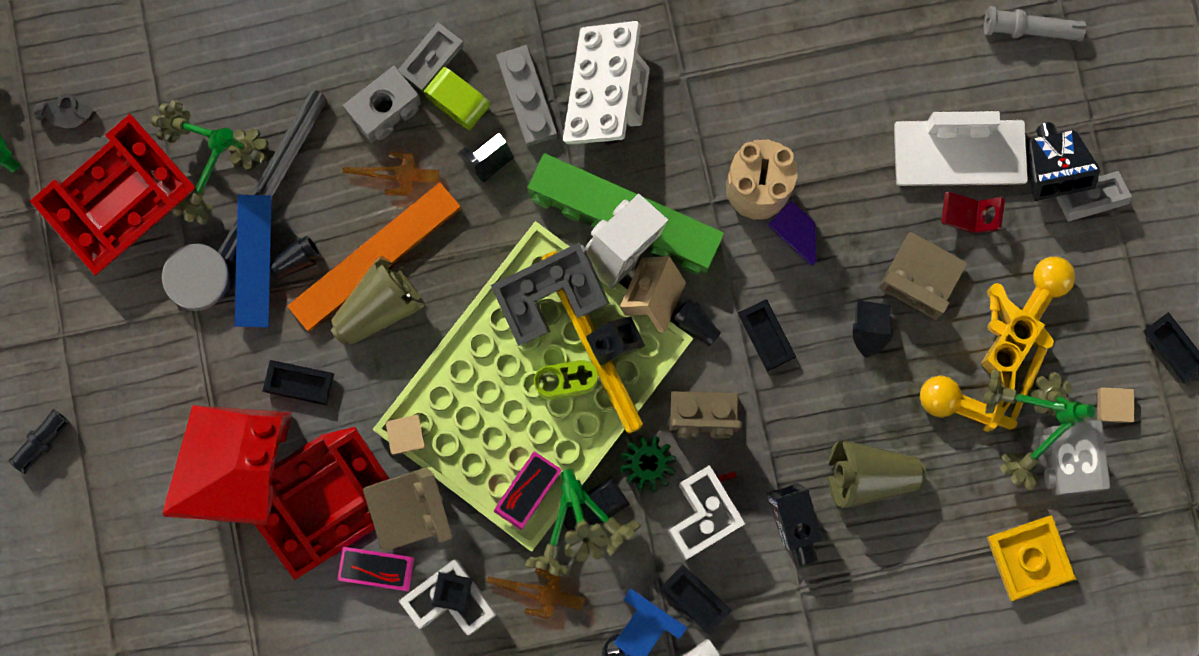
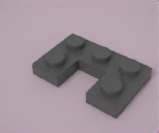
M582 242L572 245L491 285L518 346H522L551 332L537 301L557 291L565 290L577 318H581L610 304Z

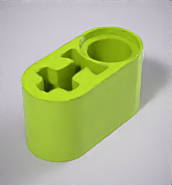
M446 67L440 70L423 91V94L433 104L468 130L474 127L491 106L490 102L480 92Z
M586 360L544 366L534 376L535 390L541 398L546 400L588 394L595 389L598 382L596 367ZM579 370H585L586 375H592V377L587 379L586 385H581L579 380L569 381L570 388L564 389L565 382L562 372H568V379L577 377ZM546 375H553L558 378L559 385L553 391H545L540 387L541 379Z

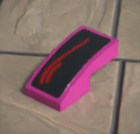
M534 451L493 512L522 531L539 507L544 496L559 477L562 469Z
M343 547L337 580L409 591L414 557Z

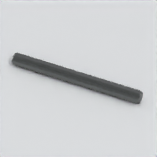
M315 90L310 91L251 195H267L272 198L327 102V98L322 93ZM237 220L218 251L224 260L229 263L236 261Z

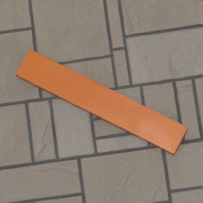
M439 182L287 305V307L310 333L343 305L377 258L380 256L387 258L392 262L388 268L391 267L461 210V206Z

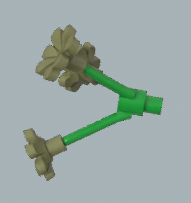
M172 100L170 105L167 103L160 105L159 111L162 116L152 117V126L161 128L156 134L159 140H167L169 143H176L180 139V134L188 135L191 131L206 136L209 139L208 145L212 153L196 186L197 189L171 211L176 216L184 213L183 218L188 222H194L196 218L198 223L206 224L208 215L212 213V205L204 202L203 196L205 192L203 189L220 154L227 149L230 152H234L230 157L232 164L237 166L242 162L243 167L247 171H252L255 168L254 161L260 164L266 162L267 155L261 151L269 147V142L264 138L258 139L261 132L255 128L250 129L247 134L243 129L236 130L234 132L236 139H234L233 132L229 128L211 130L193 125L189 121L191 118L190 112L183 109L181 102Z
M994 369L990 376L989 390L991 391L986 392L984 395L983 403L987 404L985 413L993 414L995 407L1001 401L1009 403L1018 401L1035 405L1034 409L1037 413L1043 414L1048 412L1049 415H1056L1061 423V426L1034 452H1029L1024 458L1017 453L1012 454L1010 452L1002 456L1005 464L1000 466L1001 471L1005 475L1012 474L1011 481L1015 486L1019 487L1023 482L1025 488L1032 490L1039 482V477L1034 472L1035 465L1040 461L1039 457L1067 430L1075 426V423L1083 422L1085 418H1093L1095 416V407L1092 404L1084 405L1082 402H1071V399L1066 395L1073 390L1072 386L1068 381L1061 383V376L1056 372L1049 375V381L1044 376L1038 377L1035 383L1039 389H1031L1028 396L1017 394V390L1005 388L1001 379V371Z
M567 469L561 472L564 483L561 485L563 495L561 496L560 509L550 544L547 543L544 556L537 558L530 556L525 564L527 567L549 570V573L556 576L569 575V567L560 564L559 560H556L560 548L557 544L568 507H573L577 525L576 531H568L565 534V541L568 543L565 546V554L568 557L576 554V560L580 562L586 561L588 554H591L596 560L602 558L604 553L600 546H607L606 552L611 556L624 540H629L635 534V531L641 527V524L637 521L632 520L628 524L620 525L613 517L609 518L591 500L586 491L582 489L581 482L576 480L574 469ZM585 503L604 522L603 527L600 524L589 527V524L584 520L580 504ZM604 528L611 534L610 538L605 533Z

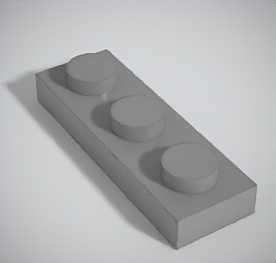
M527 45L496 54L526 147L557 137Z

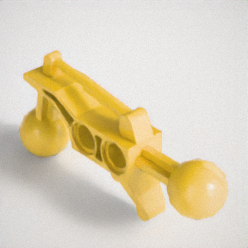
M1047 257L1036 265L1033 273L1036 288L1022 310L1008 299L1001 284L995 283L987 290L991 311V321L988 323L987 328L998 337L980 365L990 374L994 369L1001 371L1004 387L1015 390L1016 371L1032 345L1036 347V353L1022 384L1023 388L1020 393L1027 396L1028 391L1031 390L1047 350L1054 344L1053 338L1044 328L1045 324L1039 320L1053 297L1066 295L1073 288L1075 282L1074 268L1064 258ZM998 311L1002 321L998 320ZM1015 324L1025 327L1027 331L1026 339L1018 338L1015 335ZM998 351L1009 355V367L1001 366L998 363ZM941 375L931 377L925 381L920 390L921 405L932 416L943 418L957 413L985 424L983 431L986 432L994 430L997 425L1009 430L1016 428V420L1023 406L1022 402L1017 401L1011 417H1008L1004 413L1011 403L1001 401L995 407L993 414L985 413L987 404L963 395L959 385L954 380Z

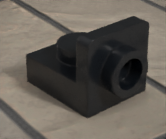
M631 316L610 321L586 337L600 365L607 364L618 356L633 353L645 347Z

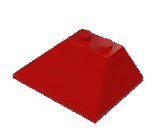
M130 113L105 134L110 141L63 182L56 179L52 180L29 200L95 276L197 189Z
M192 405L163 508V517L267 524L274 497L271 484L273 468L279 443L286 442L292 413Z
M356 427L322 434L274 465L271 477L274 497L268 523L254 525L295 581L340 552L343 547H348L374 530L363 489L390 478Z

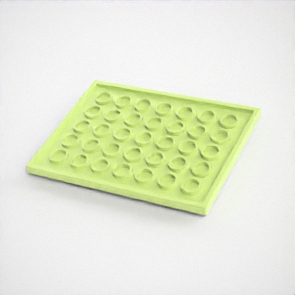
M536 221L372 429L389 442L385 421L419 415L426 449L404 454L420 467H427L437 480L531 552H533L557 520L561 496L563 495L561 485L564 484L561 473L522 531L493 511L532 453L535 451L562 469V471L574 469L576 480H579L581 486H583L625 430L599 376L595 389L584 395L546 400L541 398L535 390L534 376L540 368L579 360L591 362L558 293L555 292L537 301L551 332L522 346H518L493 292L492 284L542 261V257L549 252H560L570 247ZM600 280L610 304L589 313L596 329L610 321L630 317L625 316L620 309L621 302L627 291L621 284L618 283L613 289H610ZM648 315L631 316L645 347L636 352L618 356L612 360L637 413L693 341L691 336L670 321L665 332H658ZM579 370L577 377L568 379V372H562L565 382L564 389L570 388L569 381L579 380L581 385H586L587 379L592 377V375H586L585 370ZM546 375L540 381V387L545 391H553L559 385L558 378L553 375Z

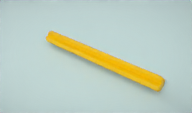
M557 251L549 252L548 254H546V255H544V256L542 257V260H544V259H546V258H548V257H550V256H552V255H554V254H556V253H558V252H557ZM565 290L557 291L592 364L597 369L598 376L626 432H635L643 426V423L613 362L610 361L607 364L600 365L587 341V335L596 330L589 314L577 318Z

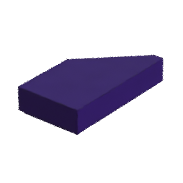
M790 201L768 224V227L812 267L817 261L815 222Z

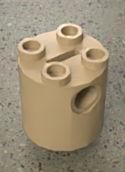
M755 140L743 144L734 156L726 181V196L731 206L742 216L753 220L767 219L778 214L787 204L798 177L797 164L794 160L793 152L782 144L771 140Z

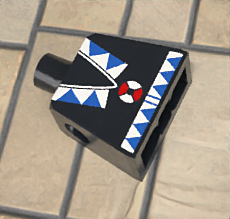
M1051 122L1038 126L1036 129L1038 138L1030 141L1027 156L1034 201L1096 189L1100 168L1079 134L1073 130L1058 133L1055 124Z
M796 483L767 492L768 501L783 545L787 549L795 551L798 565H806L817 561L814 543L822 541V536L809 489ZM802 523L801 530L798 533H794L795 527Z

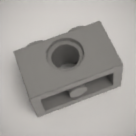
M392 66L343 104V107L351 120L372 143L376 139L382 140L393 131V126L403 119L405 121L413 117L418 112V106L421 105L419 95L395 66ZM388 101L393 104L392 108L385 113L376 111L377 106L381 102Z

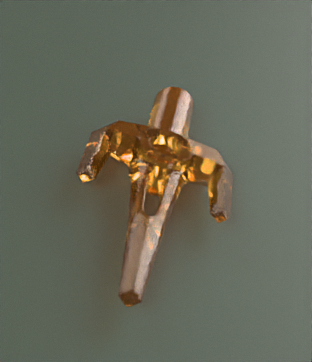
M388 152L389 157L403 160L400 166L344 167L342 169L343 173L382 178L400 183L401 188L386 189L385 195L408 196L412 192L413 181L439 183L440 170L414 168L415 160L412 153ZM394 171L395 175L376 174L375 172Z
M537 568L535 573L550 580L545 586L489 576L486 578V582L519 593L542 603V610L526 608L525 614L549 619L554 612L555 604L582 611L585 598L560 592V576L553 575L543 569ZM519 587L539 590V594L536 595L520 590Z

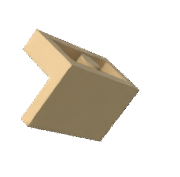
M670 256L641 258L620 305V309L625 316L648 315L658 332H665L686 284Z

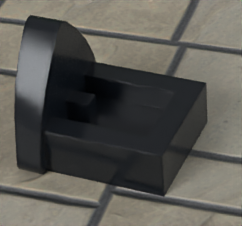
M499 133L474 153L466 147L457 153L483 183L514 159L507 142Z
M861 300L857 302L855 323L853 324V340L859 352L866 358L881 351L893 337V329H890L891 305Z

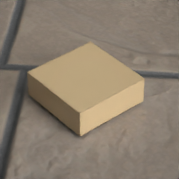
M1098 388L1097 420H1102V422L1133 423L1134 389Z
M419 415L385 421L392 455L426 449Z

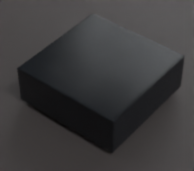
M438 572L432 606L466 613L473 578Z

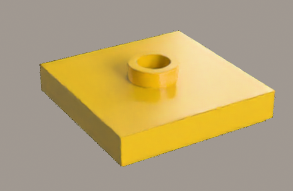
M1052 515L986 537L1010 601H1015L1076 580Z

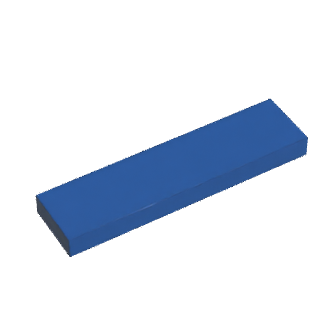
M237 195L234 327H269L271 196Z

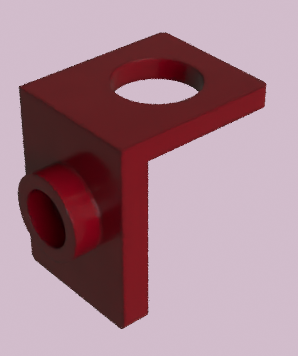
M945 192L941 224L972 234L1001 230L1005 198L998 197L978 201L953 192ZM994 207V219L989 224H986V213L989 208Z

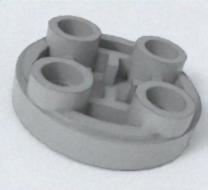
M189 244L177 249L169 256L163 267L162 284L168 297L177 305L190 311L203 310L218 303L230 289V271L224 258L215 249L203 244Z

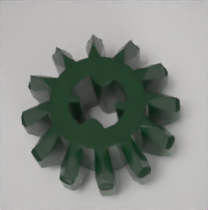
M641 436L640 444L642 448L639 449L631 441L628 443V447L634 455L628 453L621 454V459L632 463L620 467L621 473L633 472L627 478L626 483L630 485L638 478L640 482L637 491L639 492L643 491L645 482H649L652 493L656 492L655 480H658L662 486L667 487L669 482L662 473L674 476L676 473L675 469L665 466L666 464L676 462V456L664 457V454L670 450L671 446L667 443L659 450L657 448L659 437L655 436L652 446H647L646 437ZM642 457L648 460L652 457L655 458L657 461L654 464V467H657L656 471L652 472L650 469L642 471L639 466H642L643 462L639 460Z

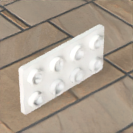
M638 21L590 26L580 29L563 141L566 144L623 140L627 124L629 126L642 125L650 68L637 53L641 29Z
M999 111L933 112L928 121H897L894 124L896 184L898 186L1024 185L1027 182L1025 123L1023 120H1000Z

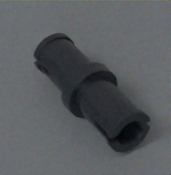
M52 409L35 431L31 430L26 435L27 441L8 460L9 463L18 471L26 474L43 452H49L52 448L51 443L69 425L70 421L59 411Z

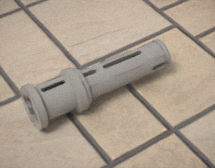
M989 6L984 20L985 35H992V33L1010 34L1012 38L1016 39L1024 34L1082 42L1086 32L1085 29H1081L1086 27L1085 21L1026 15V12L1022 9H1016L1014 12L996 10L995 6Z

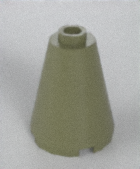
M380 256L373 262L331 320L334 326L331 328V332L342 344L348 342L354 345L418 312L424 306V303L417 302L421 299V296L413 284L400 270L392 272L388 268L392 262L383 256Z
M837 441L831 449L829 465H835V476H828L829 488L834 504L842 506L841 508H851L916 491L925 482L926 469L917 457L850 441Z

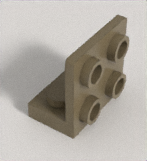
M910 232L906 236L878 289L937 320L944 314L950 303L947 300L967 263Z
M671 391L670 432H677V438L695 439L699 433H710V439L729 440L730 436L737 434L741 429V421H737L738 393Z
M427 467L367 486L363 489L377 539L383 552L433 535L439 543L452 539L434 474Z

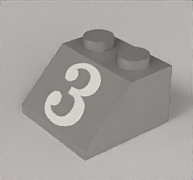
M1102 420L1075 423V426L1067 430L1043 453L1044 456H1047L1048 469L1044 471V480L1047 489H1051V496L1093 493L1110 489ZM1053 426L1043 430L1044 435L1040 438V445L1060 426Z

